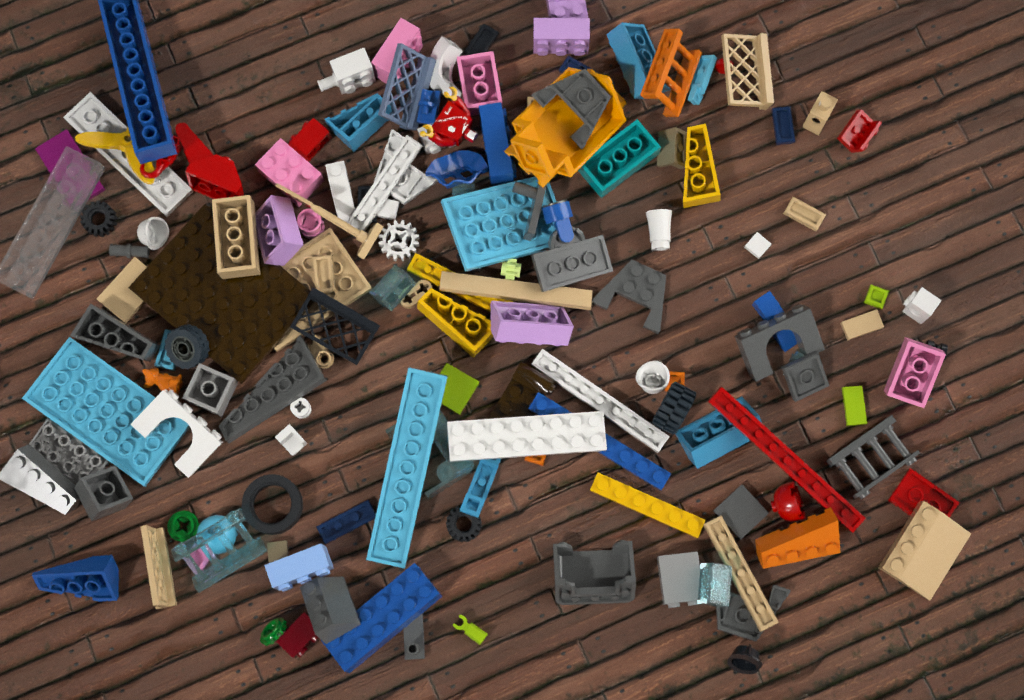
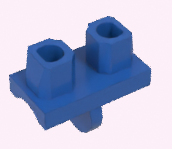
M422 89L421 100L418 102L417 123L434 124L438 116L441 91Z

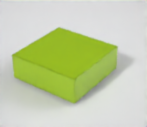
M871 284L864 303L882 310L889 291Z

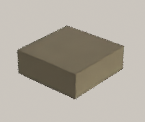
M287 540L267 543L269 563L289 556Z

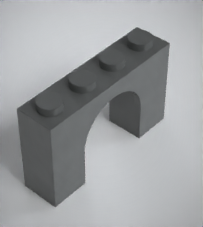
M802 304L795 305L791 308L792 310L786 313H778L773 319L757 323V326L751 329H743L739 332L740 334L734 336L748 374L753 380L757 382L773 374L766 354V346L771 336L778 331L791 330L803 355L814 351L819 353L825 350L811 308Z

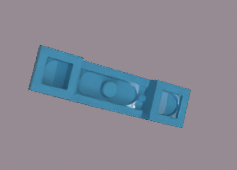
M502 458L479 461L468 492L461 505L460 512L476 518L479 517Z

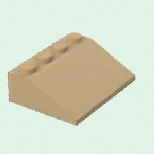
M919 501L878 568L930 601L971 533L927 502Z

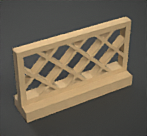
M760 33L758 36L723 34L721 37L728 106L759 107V110H767L774 104L767 34ZM728 40H733L738 46L733 50L728 45ZM745 41H752L753 49L751 51L743 44ZM739 47L747 54L744 59L735 52ZM731 55L739 62L736 67L730 63L729 58ZM748 56L754 61L755 66L753 68L745 62ZM740 65L748 71L746 76L737 70ZM733 72L741 79L738 84L731 79ZM750 73L756 78L755 85L747 79ZM742 82L750 88L747 94L739 87ZM735 90L743 97L741 100H733V92ZM753 91L758 96V101H753L748 95Z
M148 525L141 526L153 606L156 609L176 606L177 602L165 528L156 529Z

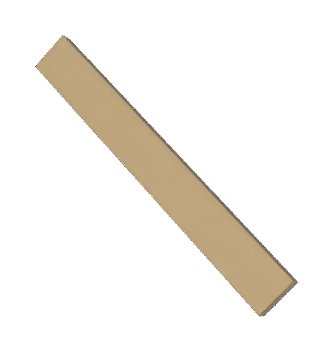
M441 272L439 291L591 310L592 290L558 287L541 292L538 283Z

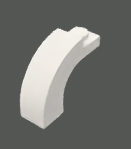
M441 36L431 54V57L436 59V64L430 86L434 91H441L442 95H444V92H448L450 96L452 91L449 87H454L457 90V96L461 97L463 93L452 81V70L457 57L463 51L456 43Z

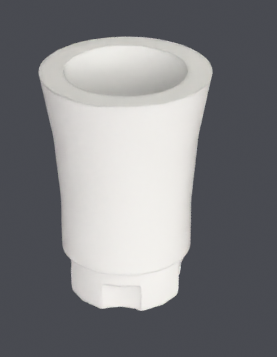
M656 209L647 211L646 216L651 249L657 251L670 249L672 210Z

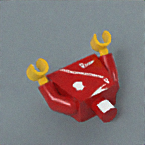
M449 87L452 95L450 96L448 92H444V96L452 100H448L432 126L428 124L423 125L427 133L421 131L420 136H428L429 140L440 147L459 146L464 139L473 143L478 133L471 130L472 115L463 100L457 96L456 88Z

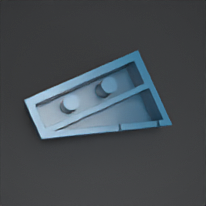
M378 93L356 103V106L348 110L340 111V114L332 118L324 119L329 129L353 152L388 121L378 115L382 102V97ZM388 104L385 113L390 114L392 109L390 104Z

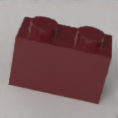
M303 612L276 642L292 658L296 659L297 657L301 658L308 651L307 646L311 642L315 643L320 638L314 632L309 614Z

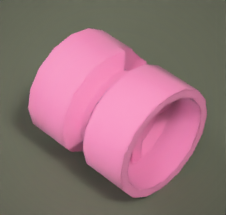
M309 208L299 213L297 223L304 237L313 239L324 232L325 225L320 215Z

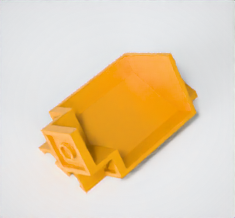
M568 67L552 84L581 70ZM587 69L611 98L583 149H580L570 136L584 123L558 95L544 108L534 100L512 122L516 135L510 140L512 144L504 152L508 156H514L519 161L518 165L528 175L530 173L535 175L538 179L537 183L542 188L556 174L572 177L626 122L622 109L626 105V101L615 91L610 76L598 74L593 69Z

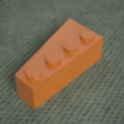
M831 507L824 510L825 513L818 516L815 514L809 516L808 520L799 524L796 522L792 523L785 530L780 531L778 529L755 539L756 553L762 568L765 569L840 553L839 524Z

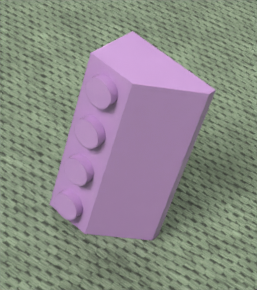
M491 301V332L495 341L501 343L516 342L519 344L533 343L536 345L568 346L574 326L564 307Z

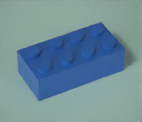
M501 102L480 105V123L491 187L514 182L513 179L517 178L515 161L513 156H508L504 152L512 144L510 142L509 126L507 125L506 108L502 109Z

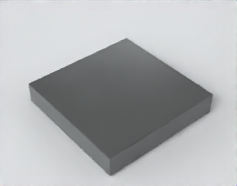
M817 351L781 367L792 399L795 402L830 386Z
M740 485L713 510L718 517L722 515L727 527L739 540L769 514L743 485Z

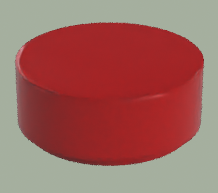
M724 59L717 60L715 64V70L721 74H725Z

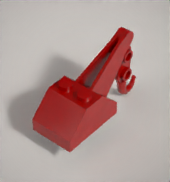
M179 123L175 127L176 135L173 138L177 150L176 155L158 159L155 170L150 173L144 170V163L140 166L142 176L154 179L174 163L183 148L189 162L185 173L189 187L193 191L212 199L244 196L242 183L234 161L227 156L213 155L186 123Z

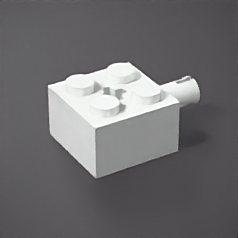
M365 48L331 60L332 75L317 80L321 92L337 86L342 94H350L360 87L372 85L376 79Z

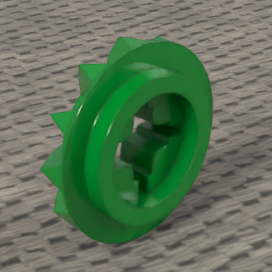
M178 511L168 521V533L176 541L187 542L194 539L199 522L193 513ZM179 520L183 523L189 522L186 526L188 532L184 530L178 531L181 527Z
M282 617L270 621L261 633L260 642L265 646L274 644L283 635L287 622Z

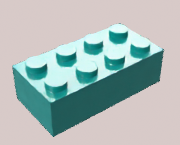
M637 119L603 144L578 171L599 197L603 198L657 157L661 146Z

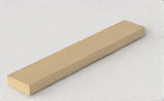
M722 515L705 523L703 526L759 631L761 632L779 623Z

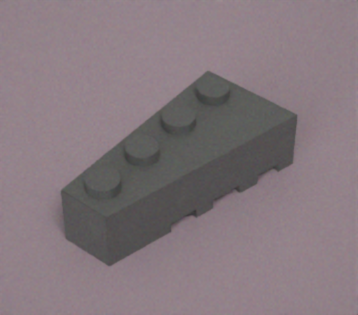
M91 303L70 335L71 337L151 362L160 347L159 344L104 309Z

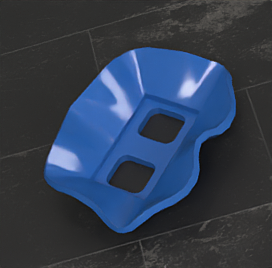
M462 150L432 161L426 169L425 175L437 179L440 184L449 189L460 184L472 183L481 174L488 172L489 167L480 154ZM469 171L472 176L463 177L460 173ZM453 177L455 180L447 183L444 179Z

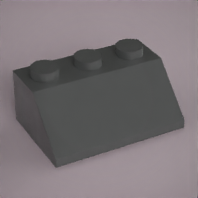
M316 577L300 587L314 632L325 644L361 625L344 577Z

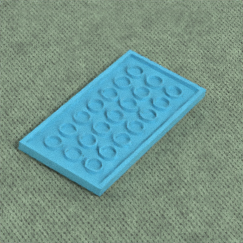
M71 337L67 339L22 397L27 403L144 487L147 486L190 428L184 420L170 417L165 419L148 437L142 436L130 424L155 397Z

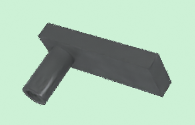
M517 181L514 183L512 192L533 198L523 237L525 240L531 241L535 235L547 184L542 188L539 184L537 187H533Z
M422 613L403 629L405 660L425 659Z

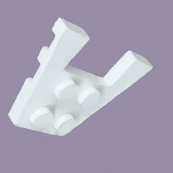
M393 129L390 132L375 180L405 138ZM410 165L390 196L406 205L437 183L438 180L426 176L423 172Z

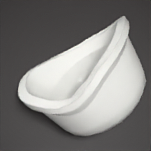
M150 217L139 224L137 236L139 241L148 246L149 249L157 250L167 241L169 227L162 218Z
M659 361L645 363L636 373V382L649 394L661 392L667 387L670 379L668 368Z

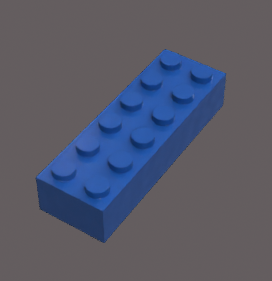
M414 563L356 611L361 625L327 644L323 641L322 643L344 672L350 674L443 596L420 567Z

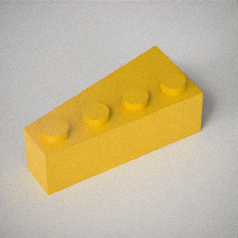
M706 124L687 127L683 208L721 201Z

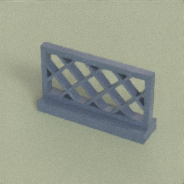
M398 43L378 115L400 125V128L404 130L417 131L419 123H417L418 102L421 100L422 89H429L436 59L426 57L408 46ZM403 50L405 51L407 56V59L404 61L401 57ZM417 57V58H418V62H417V65H416V68H415V64H414L413 59H415V58ZM407 63H409L411 71L408 73H406V69L404 66ZM400 68L402 77L398 79L396 72ZM413 75V80L410 85L408 77ZM404 80L406 89L402 91L399 83ZM393 86H395L397 91L395 96H392L391 93ZM408 92V98L405 102L403 95ZM399 98L401 107L397 109L394 101ZM388 104H390L392 109L390 114L385 113ZM403 110L402 120H400L398 113Z

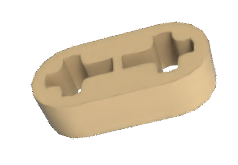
M420 280L406 289L400 295L401 305L406 309L417 306L418 300L425 294L424 291L417 294L421 290L420 286H428L427 290L432 288L431 283L427 280ZM413 295H415V296L411 299V300H412V303H410V304H409L408 302H405V303H404V301H405V296H408V297L410 298V297H412Z

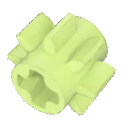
M517 259L502 262L501 275L505 276L507 280H515V277L520 278L522 264L517 263Z

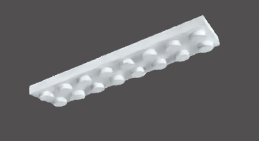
M91 92L63 117L79 133H122L127 129V126ZM95 148L166 217L194 192L169 167L155 178L152 185L146 184L138 178L130 167L125 152L117 149ZM157 160L151 161L154 170L156 168Z
M603 411L447 422L450 462L607 450Z

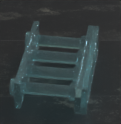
M241 508L231 511L223 519L185 542L178 543L171 550L174 561L177 562L183 558L195 576L192 577V581L198 593L267 552L262 538L259 536L253 539L242 522L246 519ZM233 527L237 529L247 543L240 549H235L225 532ZM217 537L229 553L222 560L216 557L207 544ZM199 548H201L212 566L205 570H201L190 555Z

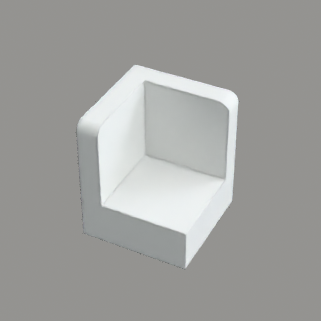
M290 424L275 436L292 456H295L307 445V442Z

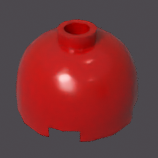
M795 481L780 485L774 492V500L771 501L773 512H778L779 516L786 521L805 519V511L801 512L800 509L803 501L798 486H794Z

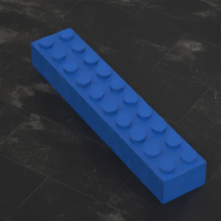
M98 0L131 141L140 164L176 155L177 150L139 0Z

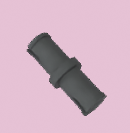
M130 243L127 245L110 244L109 246L110 256L149 258L150 254L148 246H133Z

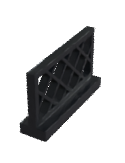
M312 287L290 328L356 365L380 327L379 324ZM310 299L318 303L320 311L308 313L307 304ZM321 305L324 306V307L327 308V309L322 310V309H321ZM331 310L335 313L336 321L325 323L323 312ZM321 313L323 324L312 327L309 316ZM337 314L343 317L344 319L339 320ZM300 318H308L310 328L300 329L295 326ZM350 321L353 330L342 333L339 322ZM337 323L340 334L329 336L326 326ZM324 326L327 337L316 338L313 329ZM366 330L370 335L366 341L359 342L356 332ZM354 332L357 343L346 346L343 335ZM341 336L343 347H332L330 339ZM328 339L329 344L323 342V340ZM358 346L359 354L357 358L353 359L348 356L346 348Z

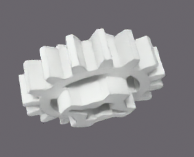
M394 220V225L387 223L388 229L383 228L382 232L384 235H379V239L383 240L378 242L379 246L383 247L381 249L382 253L387 252V258L389 259L393 256L394 261H397L398 257L404 261V256L410 259V253L417 252L414 247H419V242L416 240L420 238L416 234V228L411 229V223L405 225L404 220L400 224L396 220ZM389 234H390V235H391V238H390V240H388V243H387V238H388V236H389ZM399 238L402 242L399 243L396 239ZM412 238L411 244H410V246L408 247V246H407V243H408V241H410V239Z

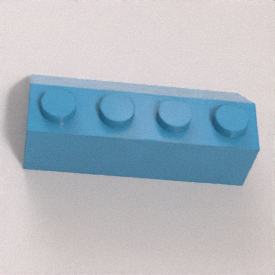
M620 23L606 34L609 39V45L615 53L616 61L621 67L631 95L634 99H644L640 94L656 51L644 24ZM665 83L662 89V93L669 91L671 89Z
M743 397L736 399L761 422L758 413ZM717 410L679 429L675 434L688 458L697 469L750 441Z

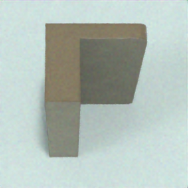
M677 127L659 131L658 144L661 146V149L657 156L658 167L672 165L679 169L685 168L686 131Z

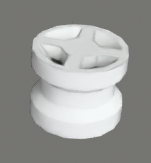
M299 398L290 405L291 412L297 418L304 419L311 414V405L305 398Z

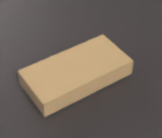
M792 197L783 213L816 232L826 216L825 213L795 197Z
M332 256L312 257L315 288L325 294L336 293Z
M878 310L840 323L847 341L884 328Z

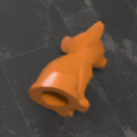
M157 367L142 370L146 381L143 387L151 388L156 384L161 391L165 389L169 391L171 389L179 396L183 385L181 374L178 376H171L167 373L160 374Z

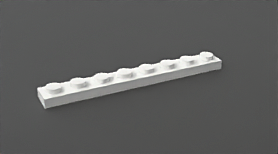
M544 349L540 351L532 362L531 366L553 379L554 382L596 411H603L606 418L655 452L659 453L670 437Z

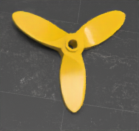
M128 127L122 133L84 132L75 136L77 143L87 147L117 149L125 152L128 163L138 178L146 184L152 185L155 178L148 179L140 173L141 164L134 153ZM152 162L144 163V170L146 172L154 171Z

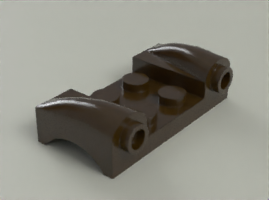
M520 362L510 383L488 419L536 416L528 408L538 392L546 397L547 395L551 396L556 387L554 380Z

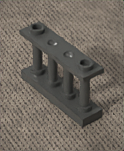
M892 415L825 461L829 467L833 465L840 467L857 490V493L851 496L853 500L858 497L863 499L870 494V488L904 464L910 466L917 461L916 456L920 454L919 450L910 454L892 430V424L896 422ZM880 432L886 434L904 460L895 465L878 443L876 435ZM867 443L868 446H872L889 469L881 476L878 475L861 452L862 448L860 446ZM850 453L852 456L855 455L873 480L865 487L846 463L845 457Z

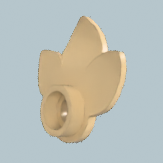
M315 335V337L318 339L323 338L319 335ZM313 341V345H307L319 368L327 369L333 365L334 356L329 349ZM327 356L328 361L323 363L322 358Z

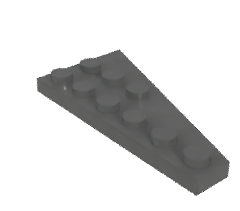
M301 335L296 339L297 342L292 348H288L284 352V357L278 363H274L257 382L256 388L250 395L247 394L243 398L242 404L238 408H234L219 425L228 443L236 440L327 381Z

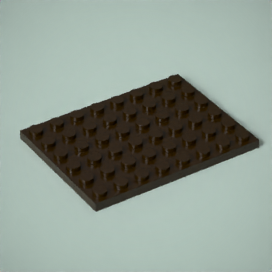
M206 204L198 210L128 287L175 328L191 324V326L194 325L201 329L209 341L210 351L208 356L241 384L289 332L292 322L310 293L307 287L280 265L264 264L261 249L259 248L260 275L222 279L217 273L213 210ZM310 299L309 303L307 304V310L312 306V304L315 301Z

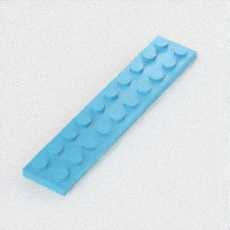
M411 367L408 368L366 560L404 569L406 567L448 376Z

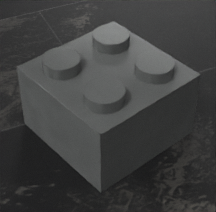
M116 466L81 477L74 487L91 521L126 509L133 500Z

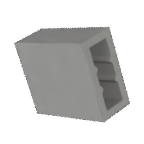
M698 552L657 557L663 605L668 604V608L680 607V603L688 602V606L699 605L700 601L704 600Z

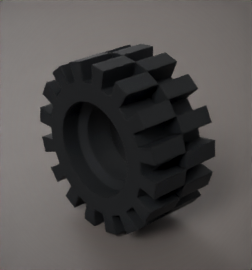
M92 201L90 206L86 204L85 207L87 209H82L83 215H80L82 220L80 222L89 234H93L95 237H98V235L104 237L105 233L109 235L110 230H115L113 226H117L115 220L118 219L115 211L106 202L101 203V201H96V203ZM97 213L105 214V221L101 225H94L92 222L93 216Z
M456 507L447 516L446 526L448 533L453 539L460 542L474 540L482 528L480 515L476 518L460 512L461 507ZM466 516L470 518L472 525L468 531H460L457 528L456 522L460 517Z

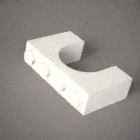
M165 389L130 425L146 438L167 418L176 417L184 420L192 430L193 440L190 448L174 465L189 478L223 443L221 440L222 436L214 429L211 431L206 426L208 423L199 416L197 418L192 413L193 409L188 404H182L178 400L179 396L174 391Z

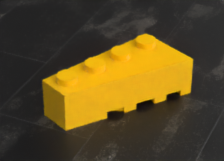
M430 288L418 300L417 309L473 358L493 338L491 321L480 313L477 314L469 310L463 304L460 305L454 302L453 299Z

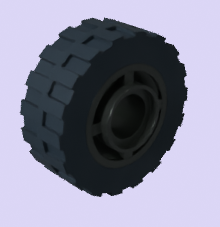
M191 324L182 325L172 330L167 335V339H165V349L167 356L170 358L169 360L181 369H191L199 363H203L210 351L207 336L201 329L194 325L191 326Z

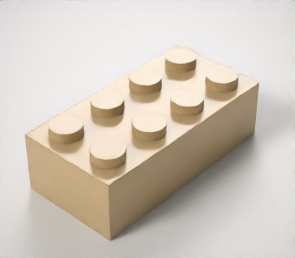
M245 195L212 199L217 273L222 279L260 275L255 203L252 197Z

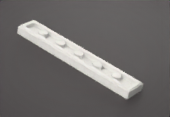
M406 135L347 221L348 224L358 230L362 229L365 231L423 147L422 144Z

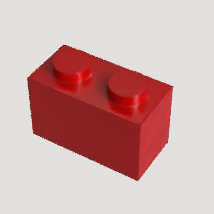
M312 118L304 123L302 130L298 134H294L290 138L288 145L309 162L332 137L330 131L315 118Z

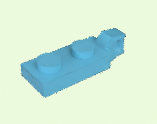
M701 55L687 99L693 105L700 104L703 98L702 94L707 89L717 60L715 55Z

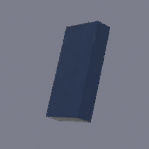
M791 106L772 108L776 145L794 144L795 134Z

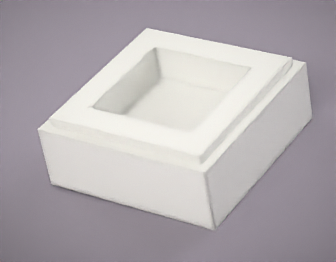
M387 199L378 211L377 217L396 220L400 202Z
M757 232L744 248L759 259L771 246V243Z

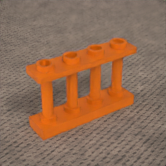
M664 29L640 94L644 99H659L665 105L663 112L665 117H679L702 55L700 50H687L680 43L683 34L680 29ZM676 51L683 56L681 65L674 59ZM670 67L677 72L675 81L668 76ZM664 83L672 89L669 98L662 93Z

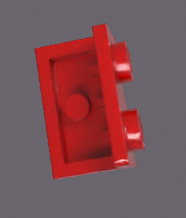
M859 109L854 113L837 139L851 153L862 152L868 147L871 138L878 133V128L882 123L880 121H873L862 109Z

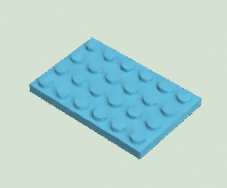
M536 176L517 181L533 187L538 185ZM515 181L441 200V205L465 272L549 250L548 241L556 228L554 222L545 223L542 208L545 205L557 202L550 182L546 186L536 232L531 241L525 240L523 237L533 198L512 192Z

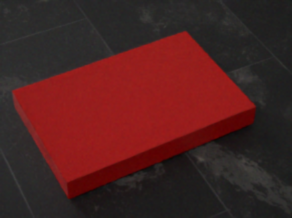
M911 468L907 470L888 498V501L909 516L919 501L927 502L949 518L960 503Z

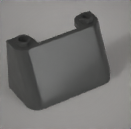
M619 540L613 544L612 550L573 551V547L566 542L553 544L556 603L560 605L627 603L634 600L636 576L632 541Z

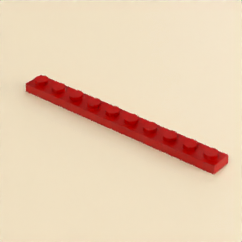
M719 387L707 401L823 508L828 509L831 507L838 521L851 533H854L866 519L723 387Z

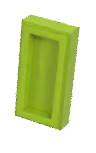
M862 386L843 387L842 395L846 426L866 425L867 418Z

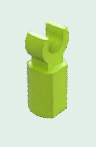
M459 615L464 621L463 625L457 626L454 623V628L464 630L466 636L481 645L488 633L473 623L469 624L465 616Z

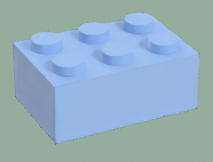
M318 544L264 565L272 588L279 591L282 590V592L292 589L296 583L306 584L314 576H327L331 574L330 570L334 569L327 547L323 544Z

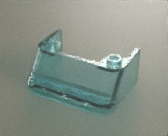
M441 410L434 442L446 461L437 468V476L441 483L425 492L428 500L470 474L474 469L473 460L450 462L448 421ZM396 424L385 430L389 438L393 437Z

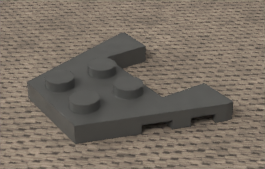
M586 69L531 95L542 108L558 95L582 120L584 124L570 136L580 149L585 147L596 123L611 98Z
M631 260L593 298L592 304L607 310L615 293L651 309L643 328L659 334L666 275Z
M716 566L717 630L756 642L763 631H759L741 595L728 592L731 576L727 569ZM772 585L768 603L774 615L791 590Z

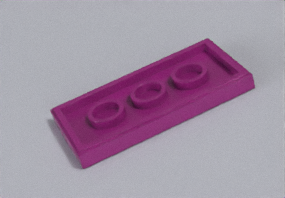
M67 129L35 148L73 210L105 191L104 186Z

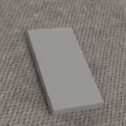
M49 418L46 419L29 443L75 484H77L81 477L106 469L110 463Z

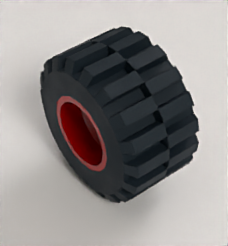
M676 381L672 383L653 418L652 424L672 435L676 434L696 398V392Z

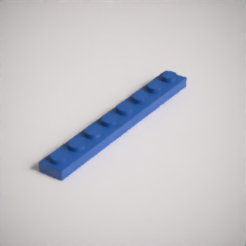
M539 392L528 410L536 415L572 413ZM605 433L607 450L597 452L661 491L671 473Z

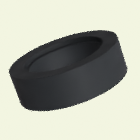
M268 474L255 479L246 488L242 498V512L246 521L254 529L270 535L281 534L294 527L300 519L303 510V499L297 486L289 479L276 474ZM279 486L284 488L290 495V511L280 522L272 524L262 522L254 510L256 496L266 487Z

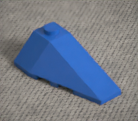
M113 555L93 556L33 572L32 574L38 589L57 594L68 592L75 594V597L81 598L83 595L92 597L93 601L99 602L117 601L119 598V569Z

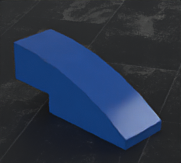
M770 291L752 304L763 321L771 320L776 314L784 312ZM781 330L772 335L784 352L797 345L796 338L791 330Z

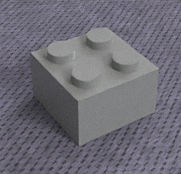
M199 363L184 393L183 399L188 403L222 417L238 381L233 377Z

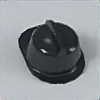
M751 644L748 646H737L727 661L729 667L734 671L750 675L757 673L763 665L759 660L758 651L752 648Z

